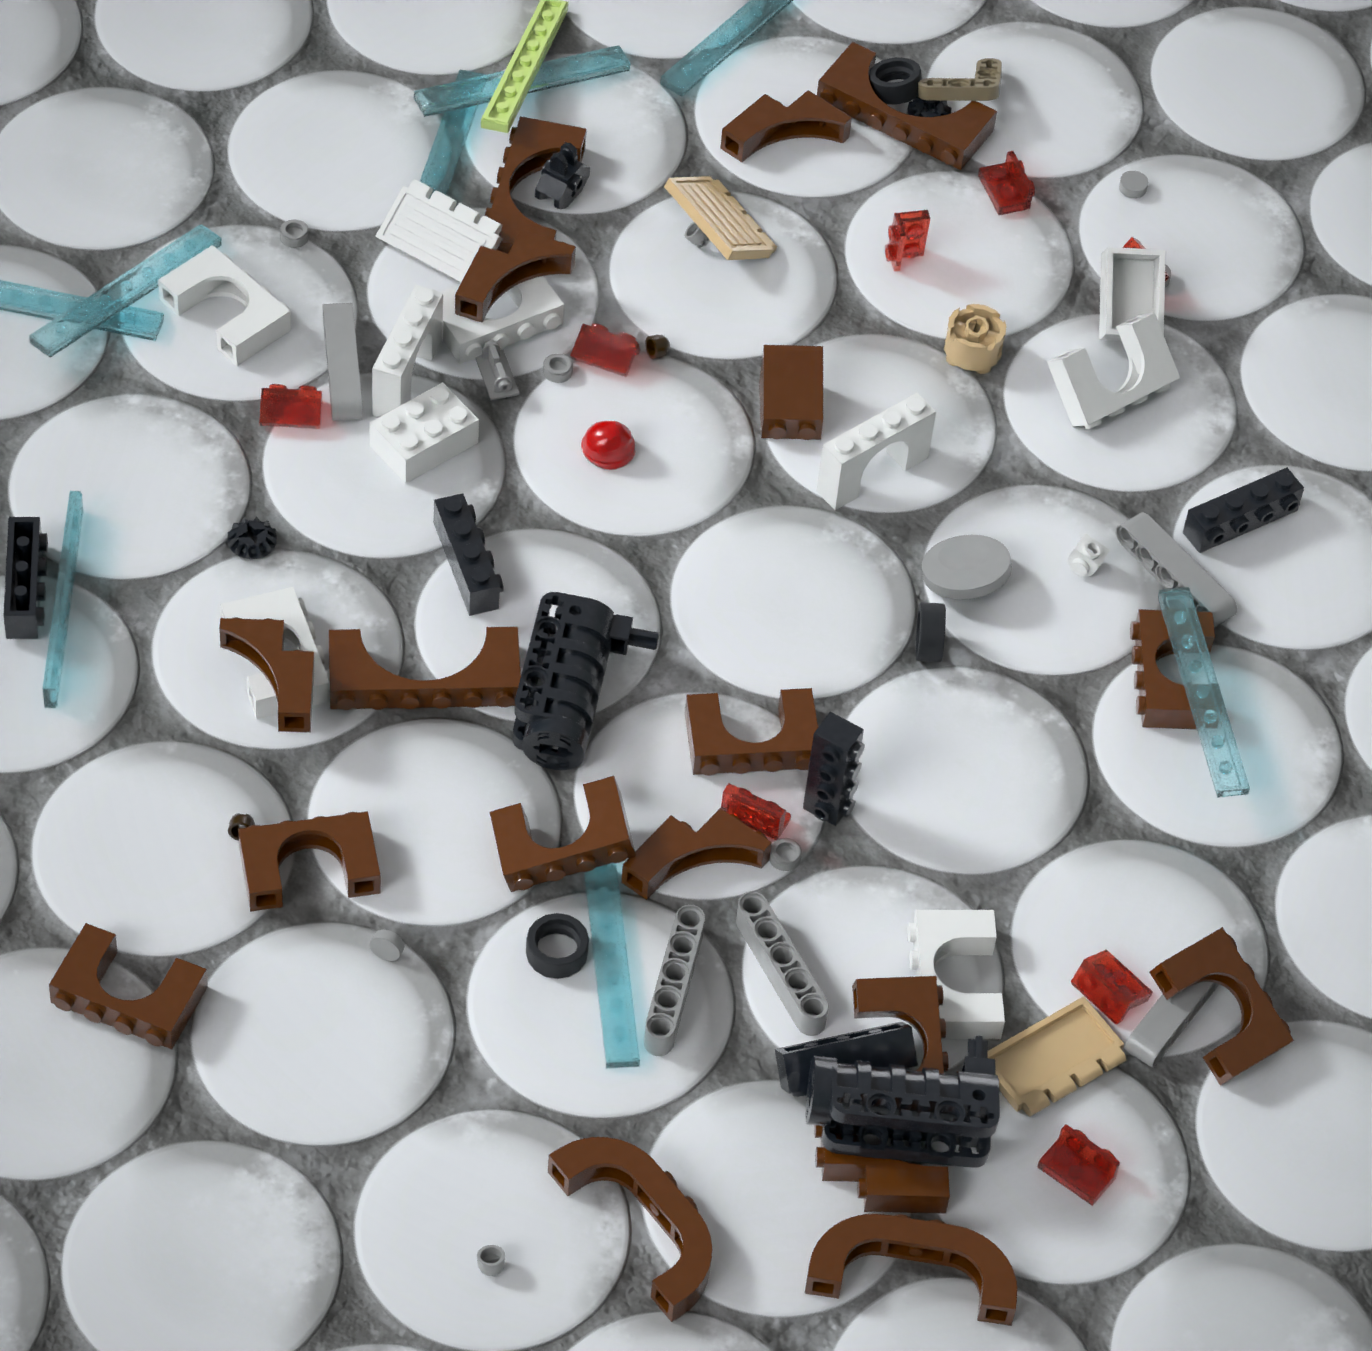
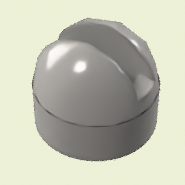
M695 222L691 223L685 231V238L694 245H703V240H709Z
M496 1245L482 1247L477 1253V1264L480 1271L487 1276L500 1274L505 1266L504 1250Z

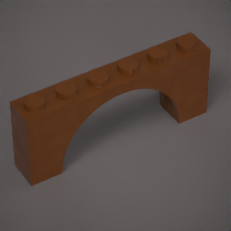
M852 42L818 80L817 96L845 112L851 118L959 170H962L994 131L997 111L978 101H971L954 113L938 117L912 116L889 107L878 98L869 82L868 74L875 65L876 53L855 42Z
M522 116L519 118L517 127L511 128L509 137L511 147L505 148L503 164L505 166L499 167L497 174V184L499 185L498 188L493 187L490 204L493 205L492 208L487 207L485 216L502 224V229L499 233L502 241L497 248L498 251L508 254L520 230L556 240L557 230L539 225L523 215L513 203L511 193L523 179L541 171L546 161L550 160L553 154L560 152V148L565 142L571 143L576 147L578 152L577 161L582 162L586 149V128Z
M486 627L484 645L471 664L458 673L436 680L407 679L382 668L365 649L360 629L329 630L330 709L381 710L384 708L414 709L433 707L444 709L447 707L477 708L488 706L506 708L515 706V698L521 678L518 627Z

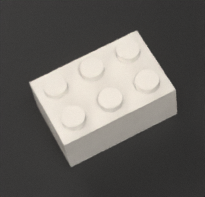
M1107 247L1101 253L1099 340L1122 341L1116 326L1138 315L1155 313L1164 335L1166 250Z
M443 382L370 422V447L405 484L476 445L479 437V419Z

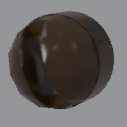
M658 334L648 336L645 340L648 356L651 359H657L667 355L670 348L668 338Z
M237 813L232 816L229 822L228 834L234 840L239 841L238 829H240V825L245 826V828L255 825L253 818L247 813L246 815Z

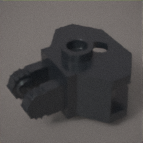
M565 142L561 146L560 152L553 154L551 159L546 161L541 171L542 176L535 188V198L540 200L550 197L554 199V207L557 209H566L582 192L590 176V167L577 161L578 152L573 144Z

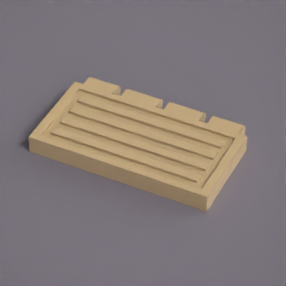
M710 176L668 178L664 186L665 189L727 260L769 258L776 251L777 246L763 232L761 227L747 214L746 210L731 196V193L719 180H713Z
M1084 996L988 1051V1058L995 1059L996 1075L999 1078V1091L1016 1112L1023 1109L1029 1117L1050 1105L1049 1099L1055 1103L1077 1089L1076 1084L1082 1087L1103 1074L1102 1069L1108 1072L1126 1061V1055L1123 1052L1124 1043Z

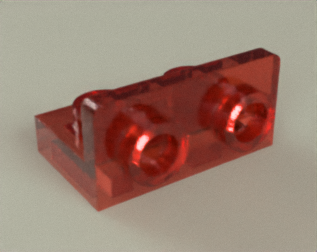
M1014 151L1007 152L1005 163L979 168L978 177L998 215L1030 209L1032 197L1035 196V186L1033 181L1028 179L1023 162L1018 160Z
M928 210L894 213L893 223L888 226L889 244L885 245L887 262L891 261L894 271H900L902 258L924 256L931 219Z
M592 323L591 326L582 324L570 355L571 359L627 377L635 354L639 355L641 350L638 342L635 341L636 338L624 332H620L619 335L610 333L608 328L597 323Z
M271 384L269 388H261L260 426L320 429L323 404L322 391H317V388L313 386H300L299 390L287 389V386L281 384Z
M728 783L723 791L721 809L729 814L736 815L742 823L771 839H779L791 820V814L778 804L766 801L745 788Z
M1107 949L1085 958L1071 980V984L1114 1024L1121 1023L1130 1009L1148 1002L1153 993L1150 988Z
M1065 1124L1060 1131L1059 1138L1039 1160L1037 1168L1093 1206L1116 1179L1120 1162L1109 1150L1101 1149L1091 1142L1082 1131L1073 1129Z

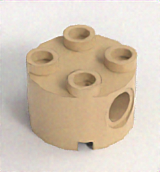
M969 304L966 306V309L961 311L960 308L954 310L949 317L944 351L946 353V361L950 365L958 366L964 370L976 371L980 374L990 372L991 367L996 365L1001 358L1003 341L1005 340L1006 323L1005 321L1002 322L1000 314L995 309L980 304Z

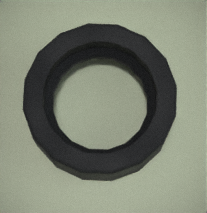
M900 57L885 59L876 63L868 74L873 91L885 104L897 105L907 103L918 96V82L922 80V73L919 64L914 60ZM903 79V81L900 82H888L891 80Z
M925 602L919 604L915 643L916 661H942L946 628L945 604Z
M561 913L547 914L535 920L528 930L526 956L528 963L536 972L545 977L560 979L574 975L585 965L589 950V937L587 929L579 920ZM562 934L573 939L577 944V949L575 953L567 957L554 958L542 953L538 948V942L547 935Z

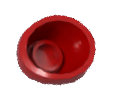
M617 421L596 422L588 428L581 443L582 452L586 459L603 469L613 470L625 466L633 459L636 452L635 441L631 431L624 424Z

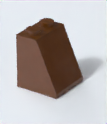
M763 345L759 379L761 438L821 440L823 427V346Z

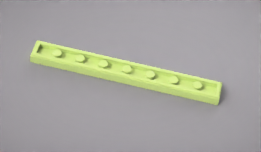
M540 0L481 118V128L504 133L509 132L567 14V1Z

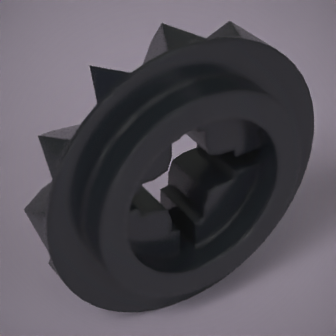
M917 96L908 103L907 114L918 117H938L951 114L952 108L948 106L947 101L923 100Z
M257 516L254 520L249 521L243 518L241 523H233L231 531L228 532V546L234 554L245 559L265 557L274 550L277 544L276 529L270 526L269 521L261 522ZM248 532H251L254 536H257L256 544L254 540H252L250 537H247Z

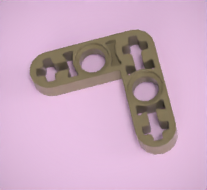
M995 58L979 60L976 65L975 78L922 79L918 82V97L923 100L939 101L995 100L1000 95L1002 62Z

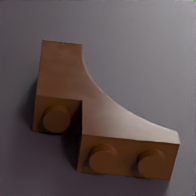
M809 90L788 107L769 95L764 94L722 128L720 149L738 161L743 162L756 151L770 144L788 139L821 138L844 143L850 136L852 118Z
M520 230L508 254L496 249L480 246L455 294V314L483 322L497 299L514 286L540 276L571 274L575 267L576 246Z
M220 618V647L241 655L250 661L265 675L271 684L278 702V732L311 733L314 652L302 650L284 651V620L270 618Z
M721 808L697 832L688 823L679 821L670 815L635 851L636 856L628 858L623 863L621 883L647 900L660 886L674 876L702 865L739 863L762 869L769 861L772 842L763 833L754 831L742 823L736 815L729 814Z
M814 1125V1136L821 1139V1147H816L815 1166L816 1168H822V1181L857 1182L858 1199H864V1212L946 1214L950 1198L948 1166H926L901 1160L835 1154L823 1146L822 1126ZM834 1133L836 1139L842 1140L840 1133ZM853 1134V1142H856L857 1135Z

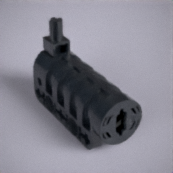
M549 592L542 596L515 698L514 745L518 749L523 750L524 754L532 762L548 769L570 770L581 765L585 759L610 652L627 655L629 645L656 650L659 633L632 628L633 617L614 615L610 607L592 598L560 592ZM552 605L558 606L555 611V617L549 616ZM542 656H545L543 659V663L540 664L537 661V659ZM539 678L544 681L542 685L536 686ZM533 705L531 710L525 709L527 706Z
M983 1036L968 1039V1056L964 1058L961 1071H957L955 1075L941 1074L936 1068L923 1067L922 1071L905 1070L904 1065L889 1064L888 1068L871 1066L869 1061L856 1060L854 1064L837 1063L836 1058L813 1056L807 1084L806 1124L822 1126L823 1146L835 1154L979 1168L987 1162L991 1148V1136L996 1132L1000 1118L999 1078L996 1075L995 1059L988 1058V1041L983 1040ZM834 1133H840L842 1140L836 1139ZM853 1134L858 1135L856 1142H853ZM869 1134L876 1135L881 1140V1143L870 1145L865 1142L863 1137ZM888 1138H892L891 1146L887 1145ZM902 1140H907L910 1147L904 1146ZM921 1141L926 1142L924 1149H921ZM940 1141L945 1143L949 1150L938 1152L933 1149L931 1144ZM956 1145H959V1153L955 1152ZM970 1147H975L978 1154L972 1153Z

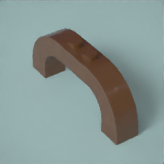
M584 1138L568 1143L549 1154L548 1173L567 1196L596 1181L616 1182L632 1192L673 1241L680 1253L679 1260L672 1268L652 1280L650 1297L671 1322L689 1311L701 1298L708 1283L712 1260V1241L708 1227L698 1213L697 1205L690 1196H684L677 1188L676 1180L668 1171L664 1172L655 1160L642 1149L615 1138Z
M863 1214L850 1217L835 1224L819 1239L812 1252L805 1294L839 1299L843 1273L854 1260L868 1255L899 1258L949 1266L961 1270L972 1279L979 1293L977 1321L1012 1326L1017 1304V1281L1013 1268L1004 1253L992 1241L968 1228L946 1224L940 1220L924 1221L912 1219L902 1214L895 1216Z

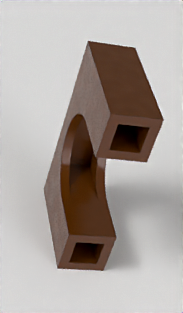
M1139 609L1136 621H1131L1130 639L1135 640L1136 645L1132 649V664L1137 665L1138 670L1134 673V689L1139 690L1140 695L1136 698V714L1141 715L1142 727L1217 730L1222 713L1220 686H1194L1175 683L1166 678L1156 664L1159 659L1173 654L1210 655L1215 638L1212 612Z
M812 688L780 690L778 711L781 731L772 739L757 743L737 739L726 730L721 718L718 693L687 694L685 721L693 775L704 774L710 776L718 773L744 774L755 771L808 770L813 735L818 728Z
M614 776L583 784L590 814L589 824L579 839L564 847L547 848L533 841L528 818L521 803L490 811L503 876L511 892L527 890L537 884L558 881L568 875L589 872L596 867L610 863H620L627 858L636 856L621 791Z
M368 811L359 813L348 812L344 815L329 817L317 816L312 819L299 821L287 820L277 824L251 825L247 828L238 829L239 850L250 912L283 907L282 884L279 873L280 865L289 855L303 849L323 850L333 855L339 861L344 874L348 898L381 894V875Z
M85 923L49 983L51 1003L63 1011L71 1010L84 1015L91 1022H102L115 1027L122 1034H133L141 1037L153 1046H164L173 1049L208 988L207 969L176 957L161 985L152 994L137 1000L115 998L104 991L100 982L118 953L116 934Z
M1223 927L1161 962L1149 972L1166 1000L1199 982L1220 984L1227 988L1236 998L1241 1010L1239 1031L1235 1037L1203 1056L1220 1086L1294 1041L1288 1024L1283 1019H1280L1273 1008L1270 996L1261 989L1255 979L1252 967L1244 962L1237 951L1236 942L1225 932Z
M937 976L856 979L852 985L854 1019L893 1017L909 1023L918 1032L923 1044V1059L916 1071H922L923 1067L936 1068L941 1074L948 1072L947 1051L942 1052L941 1039L946 1038L945 1019L939 1016V1005H943L944 1000L942 985H937Z

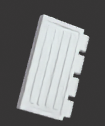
M414 179L408 188L402 187L375 237L449 277L462 282L480 246L497 250L502 241V238L499 236L502 224L485 215L480 219L481 214L462 203L456 206V200L437 190L432 194L433 188Z

